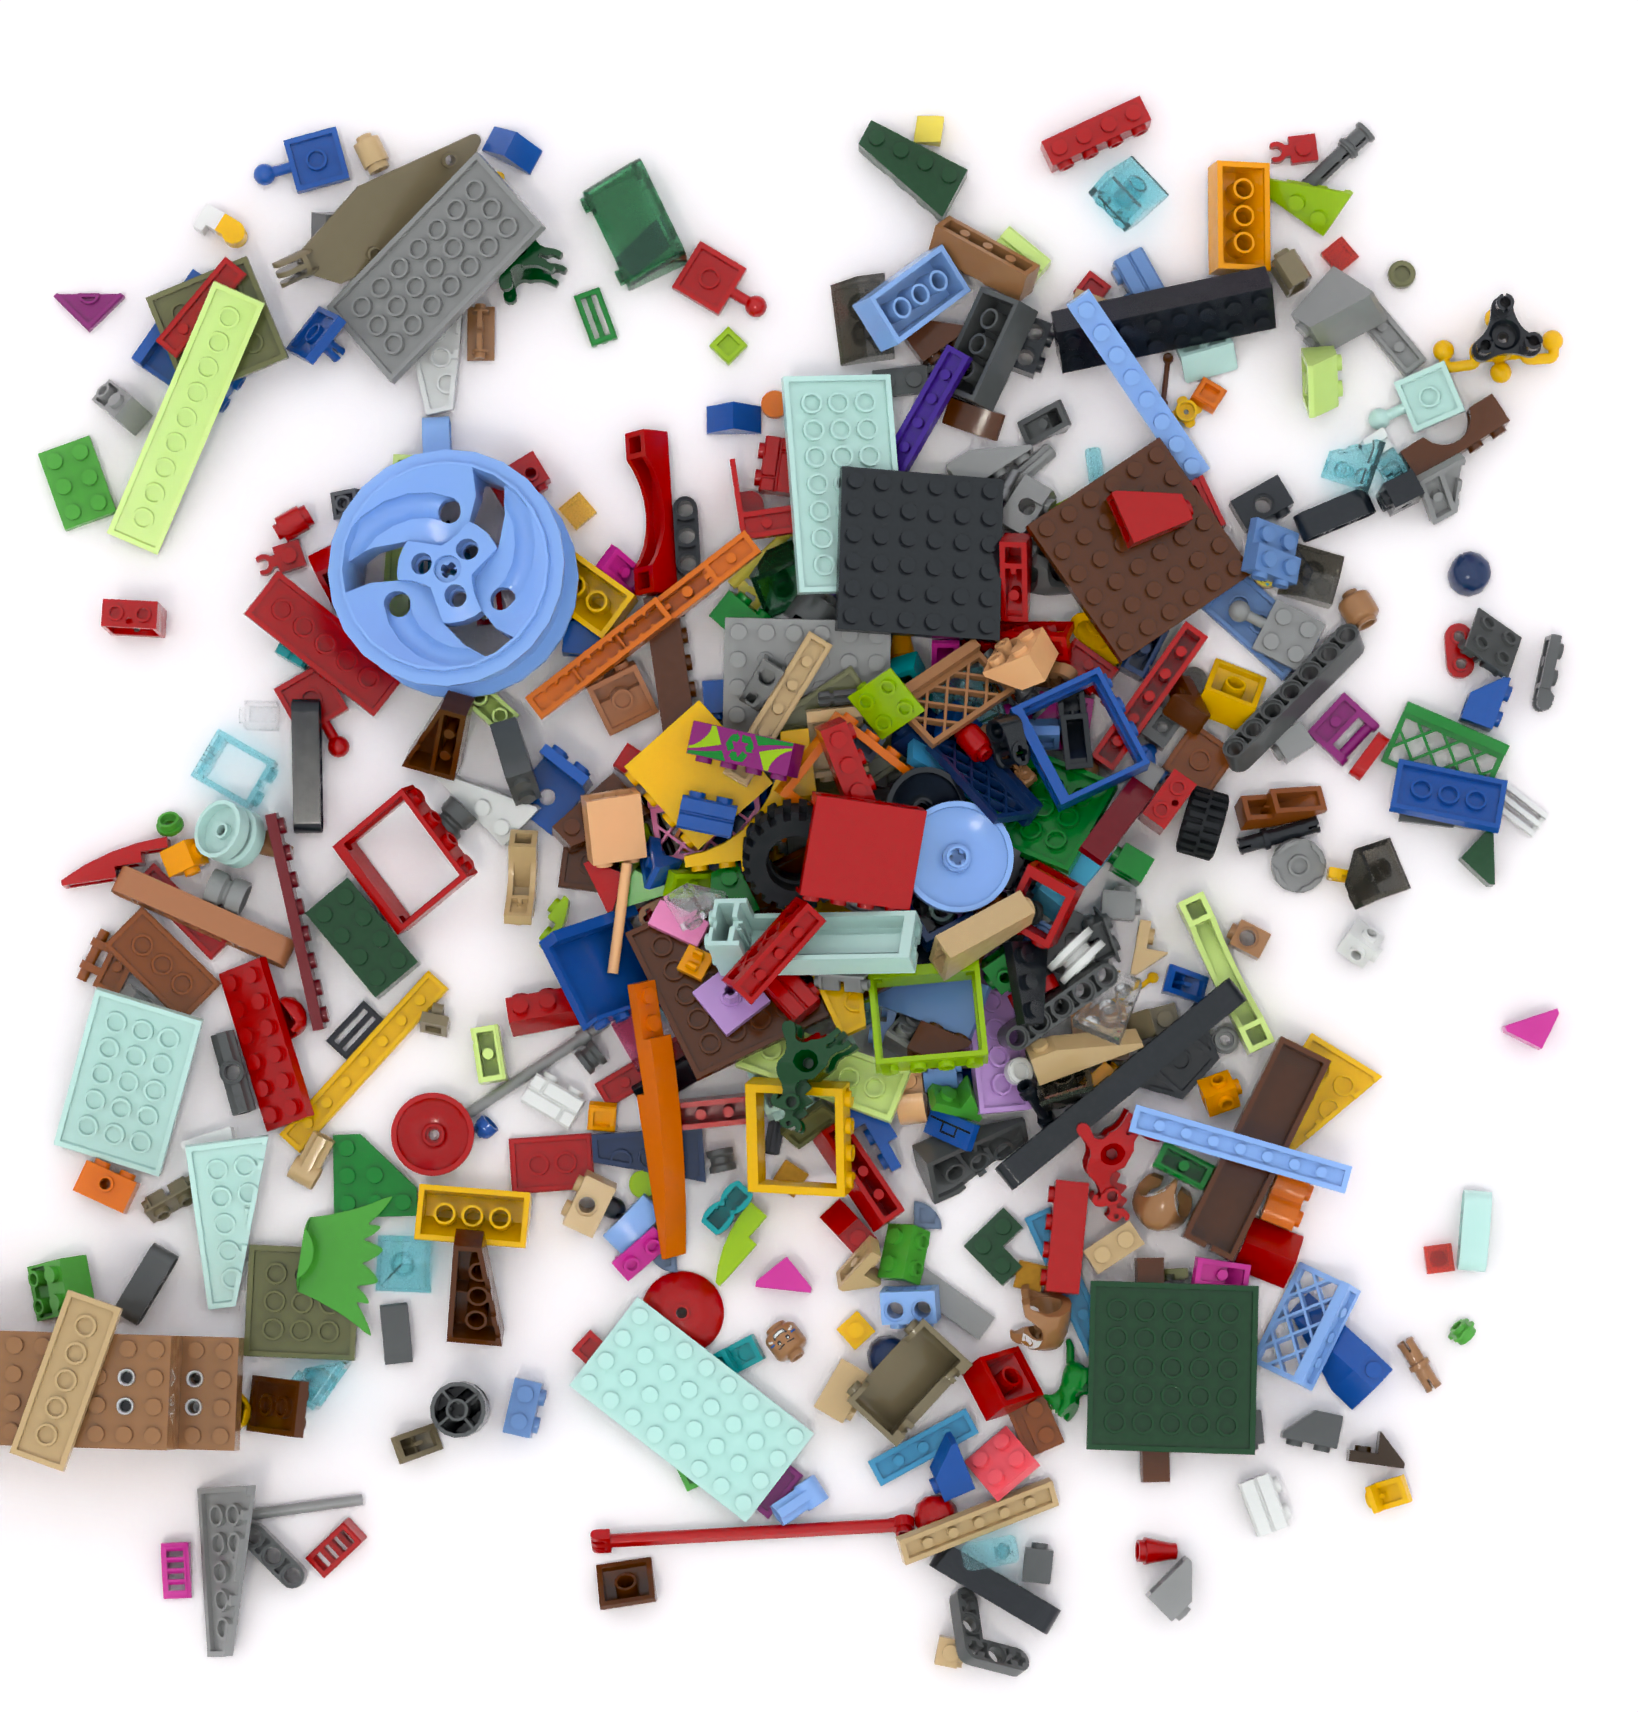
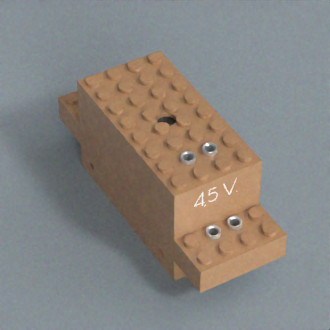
M0 1330V1445L12 1446L52 1332ZM114 1334L73 1448L240 1450L244 1338ZM196 1374L200 1376L198 1384L194 1380ZM195 1402L199 1405L197 1412L193 1409Z

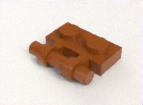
M100 929L97 937H93L90 943L92 947L86 959H82L79 965L81 969L76 978L87 982L90 974L93 973L97 977L92 986L120 993L131 973L103 946L110 932ZM101 951H105L108 954L100 968L95 963Z

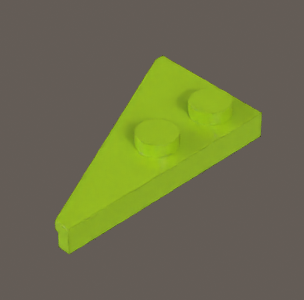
M1270 178V199L1322 236L1327 233L1354 193L1351 190L1340 191L1329 189L1328 186L1323 185L1313 186L1306 182L1289 179L1283 181Z

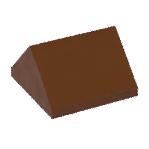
M651 1557L596 1565L600 1610L651 1603L658 1600Z

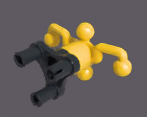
M1506 293L1505 296L1503 294L1499 295L1492 302L1490 310L1486 312L1484 321L1487 329L1471 345L1469 350L1470 360L1450 362L1454 355V347L1447 340H1440L1435 343L1433 354L1439 362L1445 361L1450 373L1470 371L1476 369L1480 363L1494 362L1490 369L1491 378L1497 383H1504L1510 379L1512 374L1510 366L1505 361L1521 359L1527 365L1554 363L1559 357V349L1563 345V337L1556 330L1547 331L1543 336L1538 332L1529 333L1526 331L1514 313V298ZM1505 338L1506 342L1501 343L1498 339L1503 340ZM1541 343L1546 350H1548V353H1539L1541 350Z

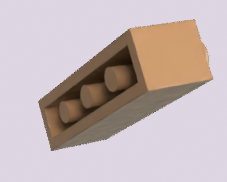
M950 215L935 225L929 250L942 244L957 269L963 274L970 275L981 281L985 286L1019 301L1032 293L1040 268L1039 264Z

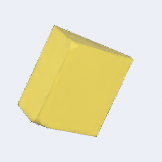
M917 116L914 142L940 147L944 116Z

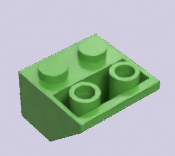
M87 1255L60 1258L27 1267L28 1281L31 1286L34 1301L33 1308L36 1313L37 1322L58 1318L68 1290L94 1298Z

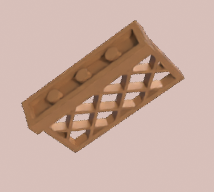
M971 639L905 684L925 709L923 717L917 716L909 721L908 724L931 749L1015 693L1016 688L986 678L982 674L970 673V667L976 662H979L984 668L988 662V659L980 651L981 645L975 639ZM953 678L965 679V689L949 687V681ZM969 680L985 682L984 691L970 690ZM989 682L1000 684L1005 690L1001 693L988 692ZM932 692L945 693L944 703L928 701L929 694ZM948 694L964 696V705L949 704ZM968 696L984 698L983 705L980 707L967 706ZM928 708L943 710V719L927 718ZM947 710L963 712V718L960 721L947 720ZM926 724L942 726V733L933 738L927 732Z

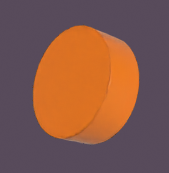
M770 391L762 398L761 408L768 418L779 419L784 416L782 392Z

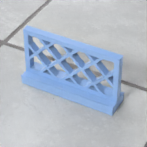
M1299 1262L1257 1347V1365L1312 1391L1361 1291L1349 1283ZM1307 1271L1312 1274L1314 1284L1302 1289L1300 1280L1304 1272ZM1331 1283L1337 1285L1338 1287L1334 1295L1324 1299L1321 1287ZM1317 1290L1320 1302L1307 1306L1304 1294ZM1299 1297L1302 1309L1289 1313L1288 1304L1290 1300ZM1322 1308L1323 1317L1321 1321L1312 1324L1309 1312ZM1304 1315L1307 1327L1295 1331L1291 1319ZM1287 1322L1290 1334L1277 1339L1275 1331L1278 1325ZM1309 1332L1311 1338L1309 1345L1300 1349L1297 1337ZM1292 1340L1295 1352L1282 1356L1279 1344ZM1274 1347L1277 1359L1268 1363L1262 1361L1261 1359L1265 1351ZM1297 1357L1299 1366L1293 1376L1287 1373L1284 1362Z

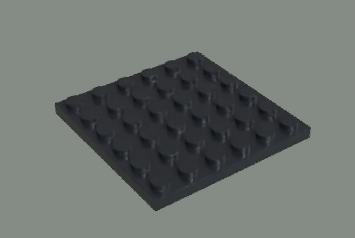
M842 466L840 468L835 631L999 642L1001 612L999 541L1002 538L1004 479Z

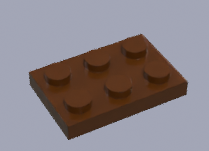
M252 1375L249 1401L251 1417L246 1431L303 1438L306 1426V1407L309 1399V1382Z

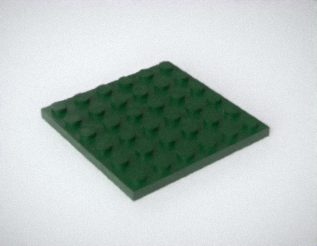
M1090 1281L1086 1449L1255 1455L1259 1286Z

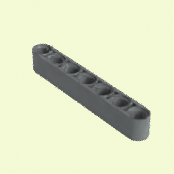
M1344 624L1337 628L1224 742L1222 747L1223 754L1232 771L1244 772L1249 769L1363 654L1365 649L1364 643L1355 625Z

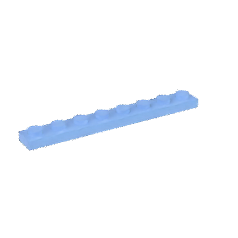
M1087 289L1067 303L1066 306L1156 439L1160 437L1188 479L1191 481L1210 469L1091 291Z
M1137 1104L1135 1105L1128 1130L1131 1133L1343 1194L1346 1192L1352 1166Z

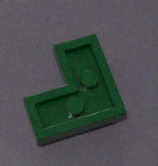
M1003 1207L964 1247L1004 1286L1023 1268L1004 1247L1024 1228Z

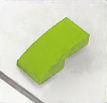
M565 895L561 900L556 898L547 909L550 912L547 918L555 926L553 928L548 926L539 937V940L544 939L552 931L565 927L570 908V900Z

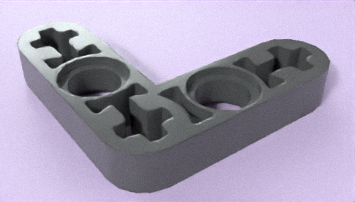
M961 1587L950 1596L949 1603L956 1652L963 1663L1017 1677L1028 1669L1029 1659L1024 1651L1016 1647L983 1639L978 1600L973 1591L966 1587ZM963 1621H966L969 1624V1626L971 1627V1631L966 1629V1627L963 1624ZM989 1651L995 1655L997 1662L991 1658Z

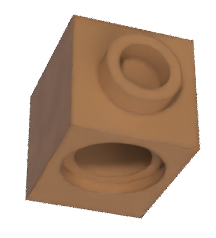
M1241 919L1238 925L1233 923L1228 931L1226 938L1230 939L1227 946L1257 961L1271 934ZM1244 931L1252 933L1254 936L1253 945H1243L1239 939L1240 934Z

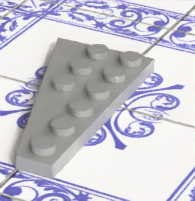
M256 1485L197 1489L207 1657L233 1656Z

